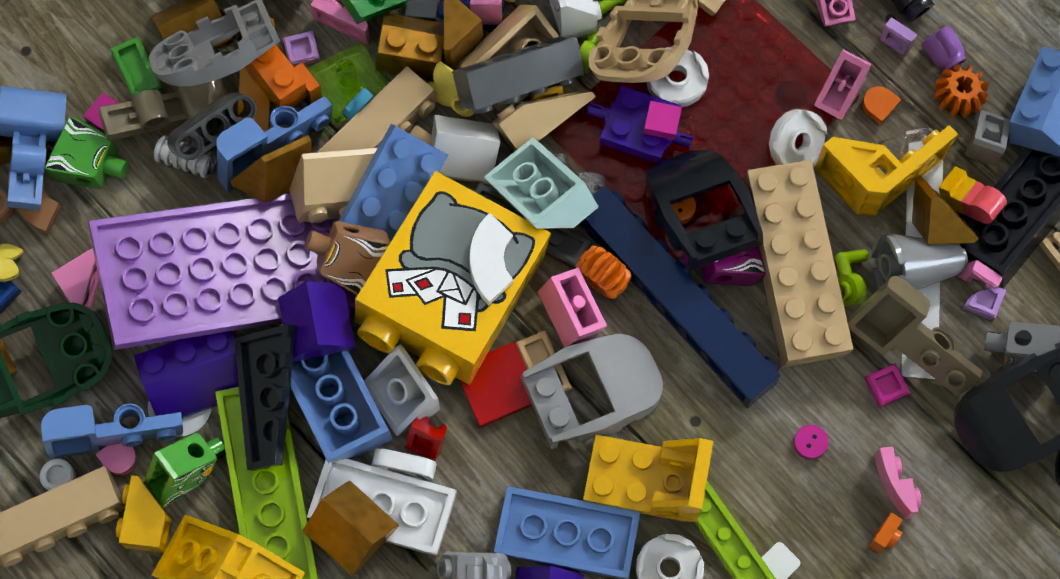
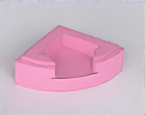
M978 260L967 263L963 272L957 275L971 283L972 279L986 283L985 287L987 288L999 287L1003 278Z

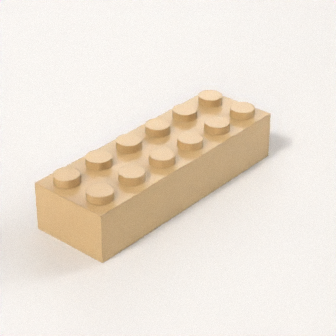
M812 160L747 170L742 181L749 189L763 231V245L759 246L766 272L763 282L782 368L846 357L854 349Z

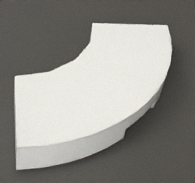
M491 213L482 220L475 231L469 256L472 281L477 292L488 306L513 283V279L506 270L504 262V252L512 241L513 235Z

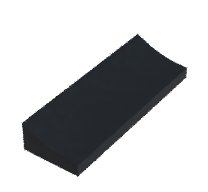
M1026 148L994 186L995 189L1005 196L1007 204L992 223L984 224L970 217L965 221L979 239L975 243H960V246L965 249L969 261L978 260L1001 275L1003 278L1000 286L1003 289L1060 220L1059 156Z

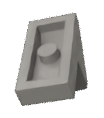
M980 110L965 156L990 165H996L1006 150L1010 119Z

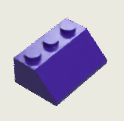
M234 331L179 339L133 355L142 385L155 416L181 412L182 418L218 406L216 391L239 387L234 338L237 336Z

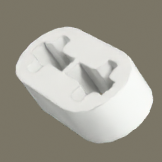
M380 448L375 449L371 464L374 467L425 481L433 480L437 465L435 461L428 458Z

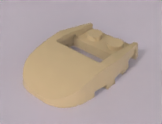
M627 0L624 6H615L609 14L611 20L608 25L600 27L597 32L598 44L591 49L589 55V67L595 77L603 81L639 83L651 82L667 76L679 63L691 44L699 6L698 0ZM631 20L683 23L681 30H678L674 38V45L671 50L666 48L639 49L635 46L619 48Z

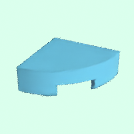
M362 88L343 109L342 115L350 121L372 99L373 95L366 88Z

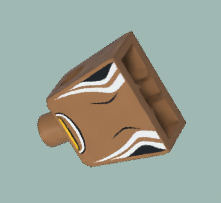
M336 221L333 223L328 236L311 230L306 238L304 249L319 254L316 262L318 272L321 275L358 295L389 246L390 241L386 231Z

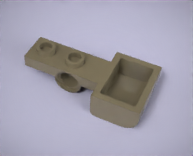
M222 78L194 86L172 85L174 92L162 95L158 90H145L135 95L132 101L99 107V116L107 140L111 141L182 125L227 94ZM212 118L207 122L206 130L208 134L213 133L217 129L218 122L216 118Z
M892 276L848 317L849 329L883 356L893 347L897 348L959 397L981 378L982 370L955 350L956 344L947 331L939 327L930 330L921 323L927 317L930 308L929 299L904 279Z

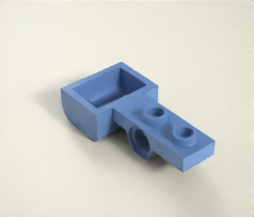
M1 86L0 136L12 137L7 207L40 211L46 141L57 142L64 129L66 94Z
M324 96L299 112L290 106H279L272 111L270 129L266 132L252 118H245L223 131L216 141L217 178L221 185L228 192L234 188L230 180L260 157L301 139L314 131L319 132L326 128L331 121L332 104ZM286 124V125H289V126H291V127H289V128H282V127H280L279 125Z
M129 403L120 406L116 410L114 422L96 425L92 407L80 405L51 410L42 419L41 431L48 458L100 451L99 446L119 443L126 447L142 444L143 440L157 438V441L161 442L174 440L177 438V435L183 434L181 412L145 417L143 410L138 405ZM127 417H135L139 420V424L132 429L124 428L121 422Z

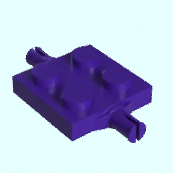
M622 85L616 100L609 108L591 101L587 111V115L605 120L599 144L655 163L661 162L665 150L671 143L690 149L694 136L677 131L675 140L643 134L650 101L679 107L681 105Z

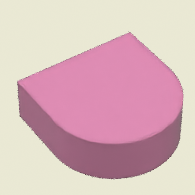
M122 443L107 445L96 453L101 463L112 474L117 476L130 473L136 467L138 461L137 452L134 447H126Z

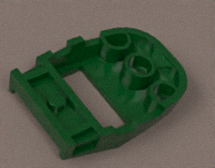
M60 303L31 312L27 311L0 325V339L31 327L56 385V388L22 401L0 351V418L19 413L23 415L64 403L68 398L82 390L85 391L106 375L111 365L112 350L99 318L91 309L78 303Z

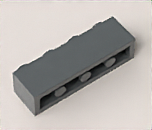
M559 36L452 71L461 108L474 110L475 114L491 111L493 109L492 105L502 102V104L520 101V95L526 93L537 95L547 92V86L556 84V86L571 84L574 82V77L585 74L577 37Z

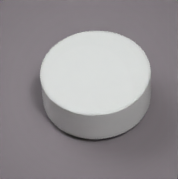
M63 459L48 461L40 471L41 484L48 491L76 479L75 469Z

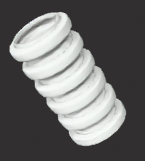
M162 136L156 143L154 159L158 163L164 161L166 166L173 164L175 169L182 167L184 172L191 170L193 175L200 174L205 179L212 174L215 168L216 154L214 151L210 150L194 160H185L174 155L169 150L167 145L169 136ZM184 141L179 144L181 152H185L191 147V145L188 146V143Z

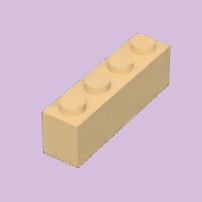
M406 66L317 152L378 148L390 124L410 133L413 129V124L421 117H427L433 111L436 103L434 89Z
M103 466L0 512V566L8 567L15 565L23 560V555L34 550L36 552L46 551L55 546L56 540L65 536L68 538L79 536L87 531L88 526L96 522L103 524L116 519L119 516V512L125 510V505L122 503V497L113 474Z

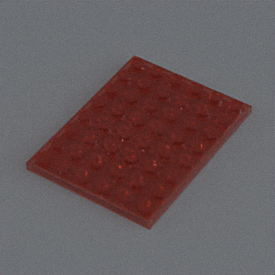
M725 0L714 16L709 15L698 6L692 40L687 50L700 54L706 62L709 72L707 88L698 101L681 109L677 131L694 136L690 149L671 143L665 150L662 160L690 151H714L727 160L741 180H743L747 170L775 166L776 164L771 157L769 148L770 134L776 121L786 112L794 109L812 111L822 118L827 128L838 119L814 106L832 70L756 0ZM668 22L641 45L639 49L673 47L674 38L678 30H681L683 23ZM672 71L668 75L674 82H682L686 79L685 74L681 71ZM601 80L589 90L596 96L591 100L593 103L608 108L616 100L621 85L649 95L651 93L647 89L646 82L627 83ZM858 94L854 99L853 103L851 104V106L857 102L859 98ZM591 101L548 133L602 187L605 185L611 192H618L624 199L625 207L632 215H639L647 225L646 230L653 238L659 237L668 247L669 253L677 261L683 259V250L676 251L670 244L669 237L663 228H658L654 220L652 205L648 203L646 197V176L649 169L656 163L599 144L605 120L587 115ZM799 134L795 140L796 149L803 143L802 134ZM730 184L693 196L696 202L695 214L689 222L682 224L685 233L689 234L723 222L742 205Z

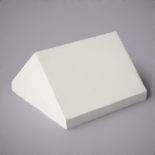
M434 115L431 146L448 154L439 173L453 180L490 185L484 179V176L495 168L500 138L496 127L491 123Z
M402 344L397 345L392 353L364 380L377 408L397 437L409 431L416 418L421 420L423 417H430L441 410L438 397Z

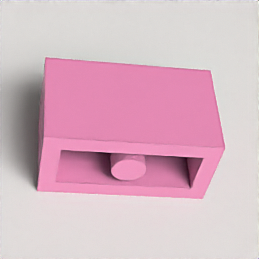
M579 267L551 277L539 289L538 294L564 348L594 339L607 326Z

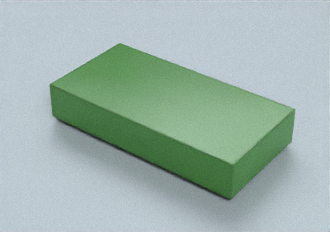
M139 36L110 48L132 98L145 90L154 89L160 91V93L165 92L159 79L151 69L149 57Z

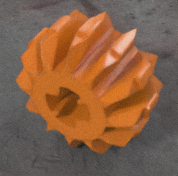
M959 64L955 65L952 70L946 68L942 72L941 78L937 79L934 85L937 90L934 94V100L941 101L940 111L948 108L951 110V118L955 117L957 112H959L964 119L971 112L974 114L980 112L982 105L988 100L986 91L989 88V82L981 81L983 72L972 73V65L967 66L966 70H963Z
M591 246L580 256L576 268L579 267L585 282L597 293L609 299H616L628 287L627 284L631 280L630 271L626 268V265L604 248Z

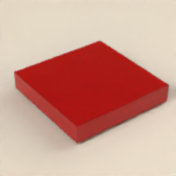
M515 341L488 352L470 385L459 379L480 428L532 407L520 379L521 374L527 368Z

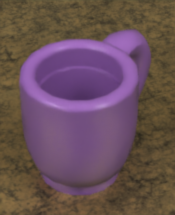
M951 26L938 30L921 44L931 61L941 70L946 68L952 70L955 65H961L966 61L964 48Z

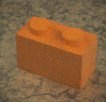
M274 45L245 66L247 72L276 108L279 106H290L293 108L307 98L306 82L277 45Z

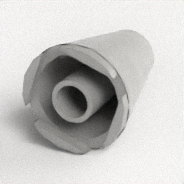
M888 233L877 236L871 258H877L878 268L872 269L877 289L892 276H898L915 289L920 290L961 274L968 262L967 253L960 244H927L924 238Z

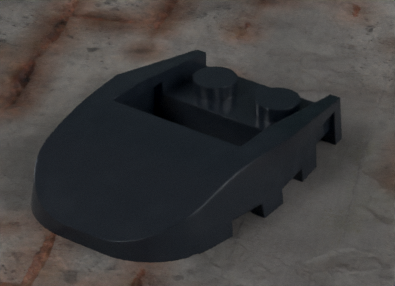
M710 150L690 151L662 160L649 169L645 181V193L648 203L652 205L654 220L658 228L662 227L666 232L673 248L676 251L683 250L688 257L687 266L690 270L763 245V231L749 189L722 155ZM730 184L744 209V214L686 234L671 204Z
M1060 342L1054 344L1056 347L1054 350L1039 356L1033 353L1005 368L1003 366L990 373L991 376L978 387L974 386L957 403L954 411L956 432L970 455L982 466L999 472L1013 471L1060 450V434L1041 445L1005 391L1007 387L1037 370L1060 404Z

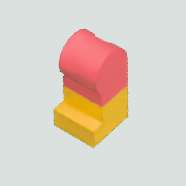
M956 166L939 185L940 196L955 211L984 224L992 223L1007 204L1005 196L999 190L991 186H984V184L968 177L965 170Z

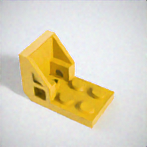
M950 125L941 132L936 129L923 140L924 146L917 152L911 149L900 160L884 145L832 137L823 144L814 170L856 214L876 216L910 188L919 175L923 177L946 157L958 133ZM879 167L885 168L887 174H885Z
M595 435L583 501L638 511L641 514L683 522H697L703 506L714 441L702 438L663 441V445L660 447Z
M184 515L152 576L157 579H302L305 572L237 533Z

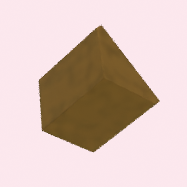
M183 0L152 15L151 18L164 40L179 30L189 33L198 28L196 21L206 16L212 21L222 17L215 0ZM230 37L213 45V49L216 50L234 40Z
M444 0L445 64L451 69L457 70L455 66L483 40L482 20L460 0Z
M309 135L260 157L230 180L232 186L264 203L289 192L301 155L311 153V139Z
M919 175L915 179L912 223L927 244L975 243L979 238L928 182Z
M349 480L321 499L302 531L353 577L397 530L399 524Z

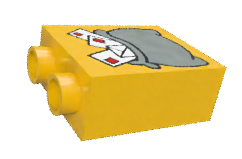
M435 171L355 299L354 322L361 325L357 334L368 345L385 353H392L396 345L402 344L405 350L420 357L416 363L419 371L437 383L451 385L456 377L470 385L542 262L551 233L545 229H536L521 216ZM491 213L513 235L512 241L504 252L505 267L512 277L513 283L488 306L477 292L472 281L469 256L475 231L482 220Z

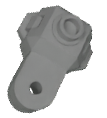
M446 551L438 562L437 574L439 579H509L511 576V565L507 560V556L503 553Z

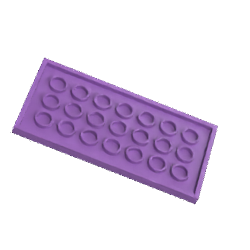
M289 193L266 203L253 198L89 221L88 227L114 350L282 323L278 301L280 296L305 281L335 283L318 272L316 261L319 254L304 249V245L311 230L328 236L333 223L339 221V219L325 220L321 223H298ZM345 289L349 312L355 311L357 295Z

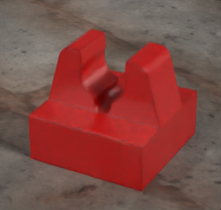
M427 416L421 420L416 418L410 426L405 448L420 456L436 461L441 452L447 426L442 424L440 428L429 424L430 418Z

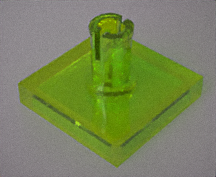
M362 41L307 68L320 85L321 98L325 96L332 104L331 116L336 124L346 120L342 115V111L362 88H366L373 95V99L387 86L379 70H375L376 65Z

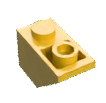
M131 475L130 485H125L122 495V503L126 505L124 516L119 518L116 526V538H119L118 543L126 549L164 553L168 545L172 519L145 483L138 476Z

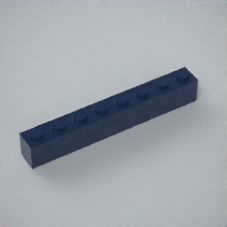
M604 185L592 195L598 208L581 221L579 225L599 247L604 248L626 265V268L631 273L630 281L748 409L777 384L781 376L778 373V366L770 357H763L755 348L757 346L755 341L748 333H741L733 324L734 319L726 309H719L711 301L712 295L705 286L702 284L697 285L689 277L690 272L688 268L679 260L675 262L668 254L669 250L666 244L659 237L653 238L646 230L647 225L639 215H632L628 211L621 195L616 191L611 192Z

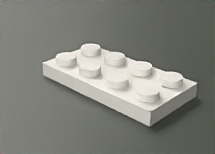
M327 459L325 460L307 514L308 520L322 498L350 480L399 524L397 530L386 540L387 543L438 557L457 490L350 459L328 463Z

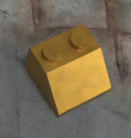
M385 13L375 70L399 74L408 66L420 78L434 80L435 66L438 62H441L444 23Z

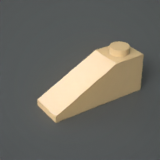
M581 90L519 102L515 105L512 103L507 104L496 113L498 118L492 123L512 151L515 152L532 137L537 141L541 140L596 96L592 91Z

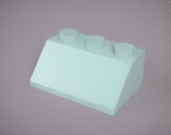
M534 137L484 176V179L536 229L574 228L598 208L586 184Z

